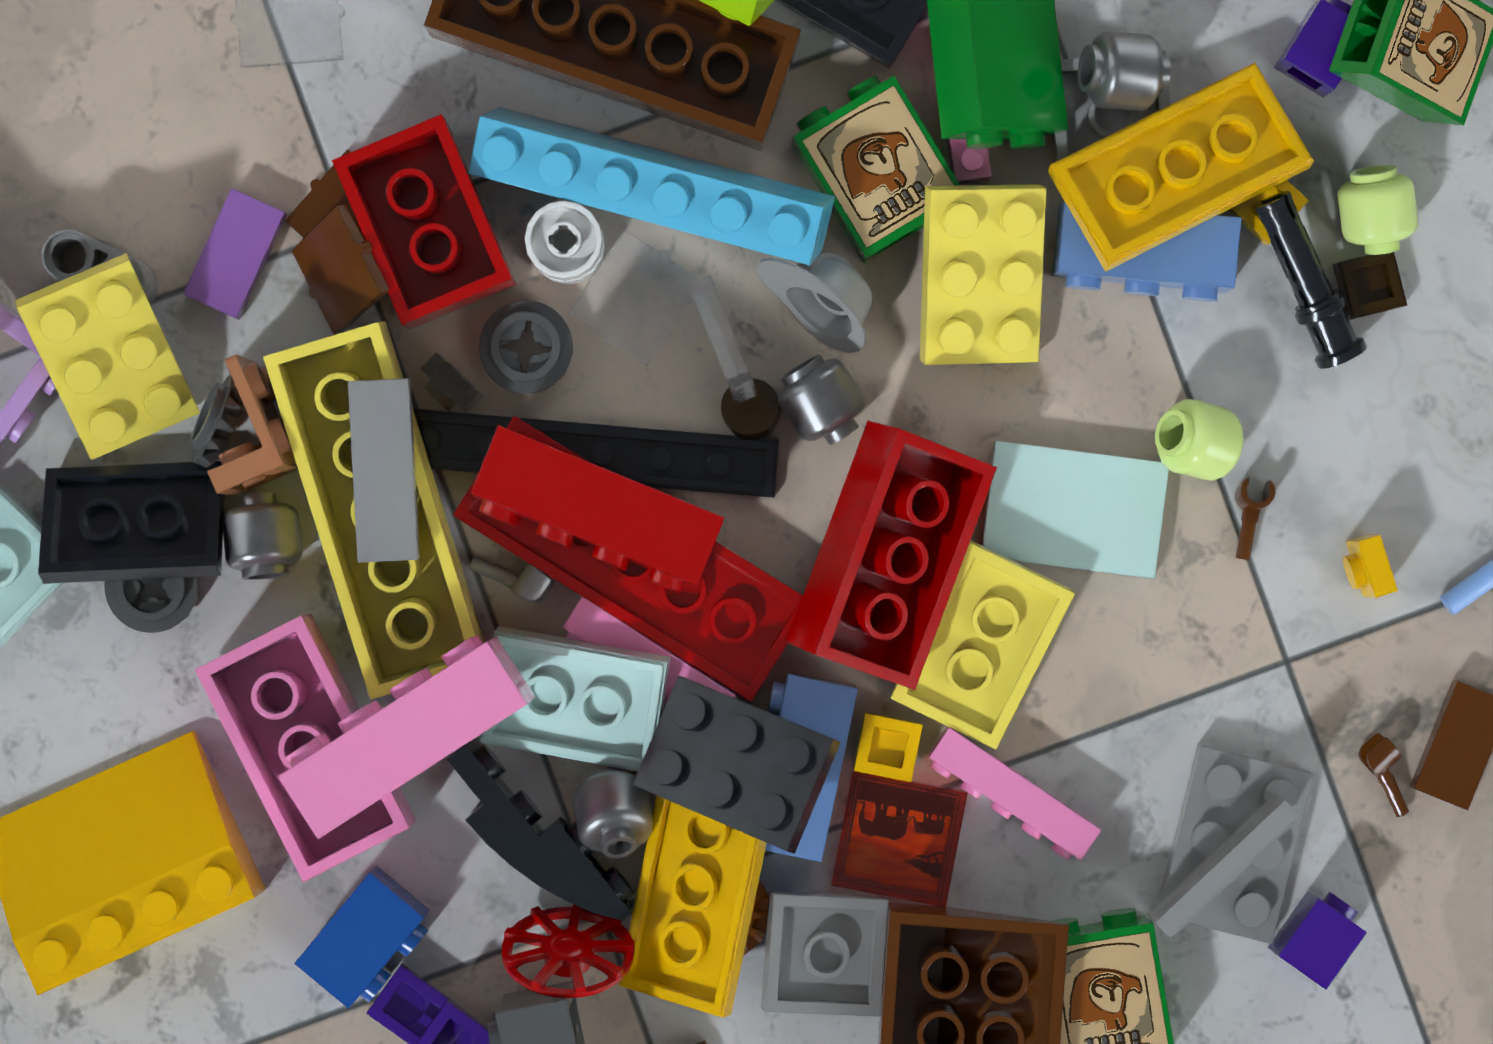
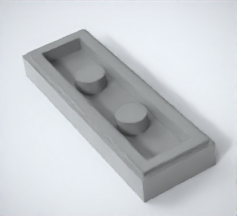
M411 379L348 381L357 561L361 563L418 560L420 558Z
M1274 794L1154 907L1147 916L1169 938L1171 936L1174 938L1299 819L1298 816L1300 814L1286 799Z

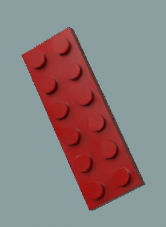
M517 416L513 417L507 427L511 431L585 460ZM475 480L473 481L452 516L752 702L788 644L786 640L801 602L802 594L715 541L697 587L694 588L684 584L682 592L678 594L647 581L651 570L629 561L626 571H622L593 559L591 555L595 547L574 539L571 548L568 549L535 534L539 525L537 523L519 517L514 527L482 514L479 511L482 501L476 499L471 494Z

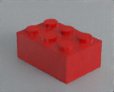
M442 114L332 160L364 238L371 244V254L390 289L388 294L402 326L411 330L517 285L471 175L468 174V168L449 123Z

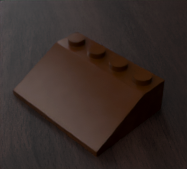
M889 902L878 1044H1060L1069 924L952 907Z

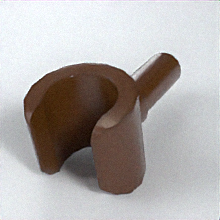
M1250 477L1243 480L1235 491V501L1238 507L1243 510L1235 558L1250 560L1260 511L1265 509L1274 500L1276 494L1275 486L1271 480L1265 483L1262 502L1252 501L1247 494Z
M1377 733L1361 746L1358 757L1364 766L1377 777L1395 816L1401 817L1409 813V809L1389 768L1402 758V754L1388 738Z

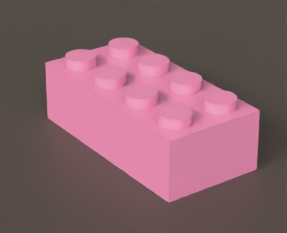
M311 613L301 615L195 669L303 882L409 829L417 822L401 788L398 787L320 839H317L278 779L279 775L292 768L286 756L324 733L328 735L331 742L344 734L338 723L360 709Z
M478 634L467 639L441 656L447 668L432 676L427 667L416 672L389 690L395 701L382 709L377 700L339 722L338 725L344 734L331 742L328 735L324 733L286 756L292 768L279 775L278 779L317 839H320L515 713L535 698V695L497 637L485 643L482 642Z

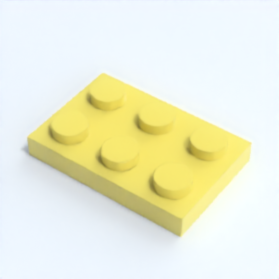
M1040 184L925 186L920 361L924 365L1039 362L1046 188Z
M127 253L15 300L16 308L91 460L200 414L195 399Z
M970 540L916 689L913 690L896 684L891 693V699L996 750L1075 595L1074 590Z

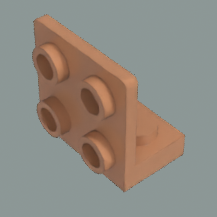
M235 354L226 358L225 363L261 444L253 446V443L249 442L220 454L219 459L222 465L207 472L217 494L238 496L298 470L283 420L279 417L273 404L276 397L266 366L260 368L257 362Z

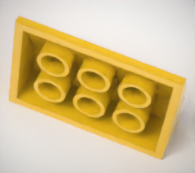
M195 730L0 817V899L12 940L37 996L254 899L266 890Z

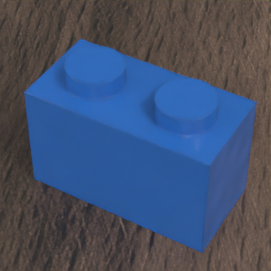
M376 866L369 872L294 964L348 1009L359 996L369 1003L391 977V974L383 969L397 950L407 957L429 931L420 922L425 918L430 909Z

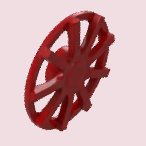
M574 904L573 907H555L545 910L536 906L531 908L530 915L518 921L511 928H506L501 956L504 967L509 975L524 988L548 997L581 998L601 993L613 987L625 977L634 961L635 943L620 920L590 912ZM569 919L568 927L562 930L552 920ZM580 920L596 923L585 931H578ZM539 924L549 936L528 932L527 930ZM608 931H611L619 939L593 940ZM515 943H525L540 947L512 954ZM617 952L622 953L624 959L619 967L594 953ZM544 959L545 965L532 980L526 978L517 970L524 964ZM592 966L608 976V979L586 987L582 974ZM553 974L560 977H571L573 989L548 987L546 983Z

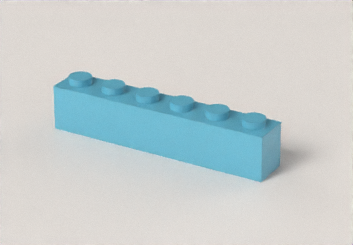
M502 107L491 110L479 117L468 174L809 266L822 253L835 196Z

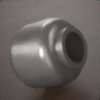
M1102 32L1093 40L1092 45H1086L1083 48L1078 63L1079 86L1083 92H1087L1092 103L1100 108L1146 110L1155 102L1159 92L1167 89L1171 76L1169 58L1163 56L1160 44L1149 34Z
M817 354L796 366L781 378L784 387L778 394V403L803 440L815 441L824 437L828 444L832 445L859 427L854 417L864 407L865 398L844 363L840 360L827 359L824 361L822 356Z
M260 492L242 495L241 506L230 509L223 516L225 560L230 568L241 571L242 579L262 580L288 576L289 566L296 564L302 557L298 511L288 504L277 503L276 493Z
M601 768L589 774L585 781L576 789L573 794V810L578 837L586 849L597 854H603L609 858L626 857L644 844L653 832V816L648 791L633 785L636 778L635 775L621 768Z

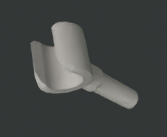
M476 556L472 559L469 567L470 570L503 583L504 586L509 587L519 597L530 602L542 601L555 583L551 577L531 564H528L519 577L505 568Z

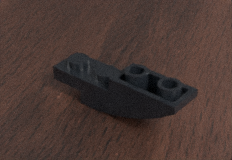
M470 741L447 758V761L482 803L465 821L511 867L541 888L564 901L590 912L620 921L625 920L632 914L634 906L628 898L635 892L623 875L614 866L607 871L604 870L592 855L593 851L586 849L580 842L576 821L568 825L563 817L560 816L542 830L537 823L543 817L542 813L523 790L513 794L500 778L506 772V769L486 744L477 749Z

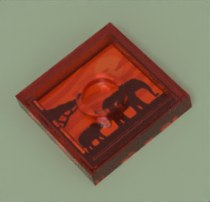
M852 769L831 886L946 907L968 792L917 781L907 782L857 772Z

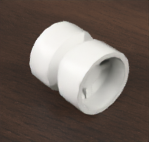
M568 201L549 203L536 211L527 225L525 234L527 254L540 273L551 281L566 285L580 283L594 275L602 264L606 249L603 232L592 213L580 204Z

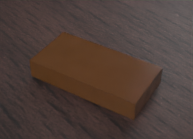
M1452 680L1409 787L1462 809L1469 810L1493 750L1492 694L1458 680Z

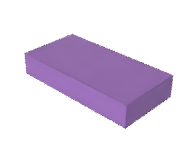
M231 188L183 295L240 320L288 214Z

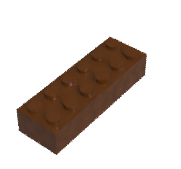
M432 0L424 23V27L432 38L762 151L800 41L801 33L799 28L761 15L748 26L738 20H732L723 16L717 9L699 0Z

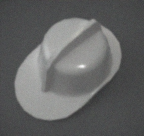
M833 252L820 253L810 266L806 264L797 266L774 258L762 259L756 269L761 280L790 308L796 319L811 335L834 350L854 353L862 349L866 344V332L863 323L872 307V292L868 283L844 256Z

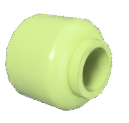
M1377 165L1350 172V180L1338 189L1337 196L1343 237L1350 243L1364 245L1365 254L1380 255L1398 251L1400 249V240L1408 238L1418 229L1415 189L1412 179L1406 175L1398 174L1396 166Z
M1185 399L1175 403L1160 418L1155 431V444L1162 464L1174 473L1209 481L1224 477L1235 467L1241 456L1244 443L1242 425L1232 411L1226 407L1193 399Z

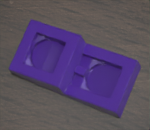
M402 963L366 1013L408 1044H490L488 1028Z

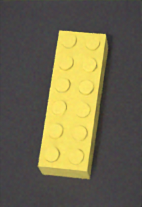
M386 321L376 322L263 356L370 700L391 694L390 689L426 667L432 676L447 668L441 656L477 634L483 643H485L413 407L420 558L418 560L361 563L357 561L348 381L403 378Z

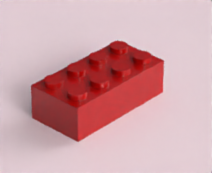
M867 420L786 642L817 656L915 690L997 467L900 428Z
M499 425L471 490V494L476 499L482 501L479 508L482 514L514 527L519 517L539 524L535 532L537 536L568 549L571 548L574 539L595 547L591 555L593 559L622 571H626L629 561L651 570L647 581L678 594L682 592L684 584L694 588L697 587L725 517Z

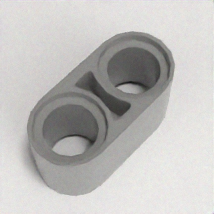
M65 229L58 230L48 237L42 247L41 259L46 272L54 279L62 281L125 253L79 231ZM81 243L86 250L85 264L79 271L68 274L62 264L63 253L69 246ZM128 255L133 268L139 275V281L151 305L157 298L159 290L158 277L147 264Z

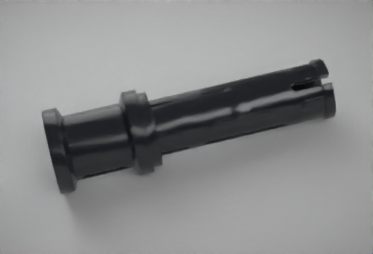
M1290 191L1277 193L1256 204L1254 207L1255 211L1258 213L1267 231L1272 247L1298 302L1295 308V318L1298 324L1306 326L1318 352V355L1315 357L1317 367L1320 369L1335 367L1363 353L1367 345L1364 338L1356 337L1344 310L1347 304L1345 295L1340 293L1338 289H1332L1307 230L1299 217Z

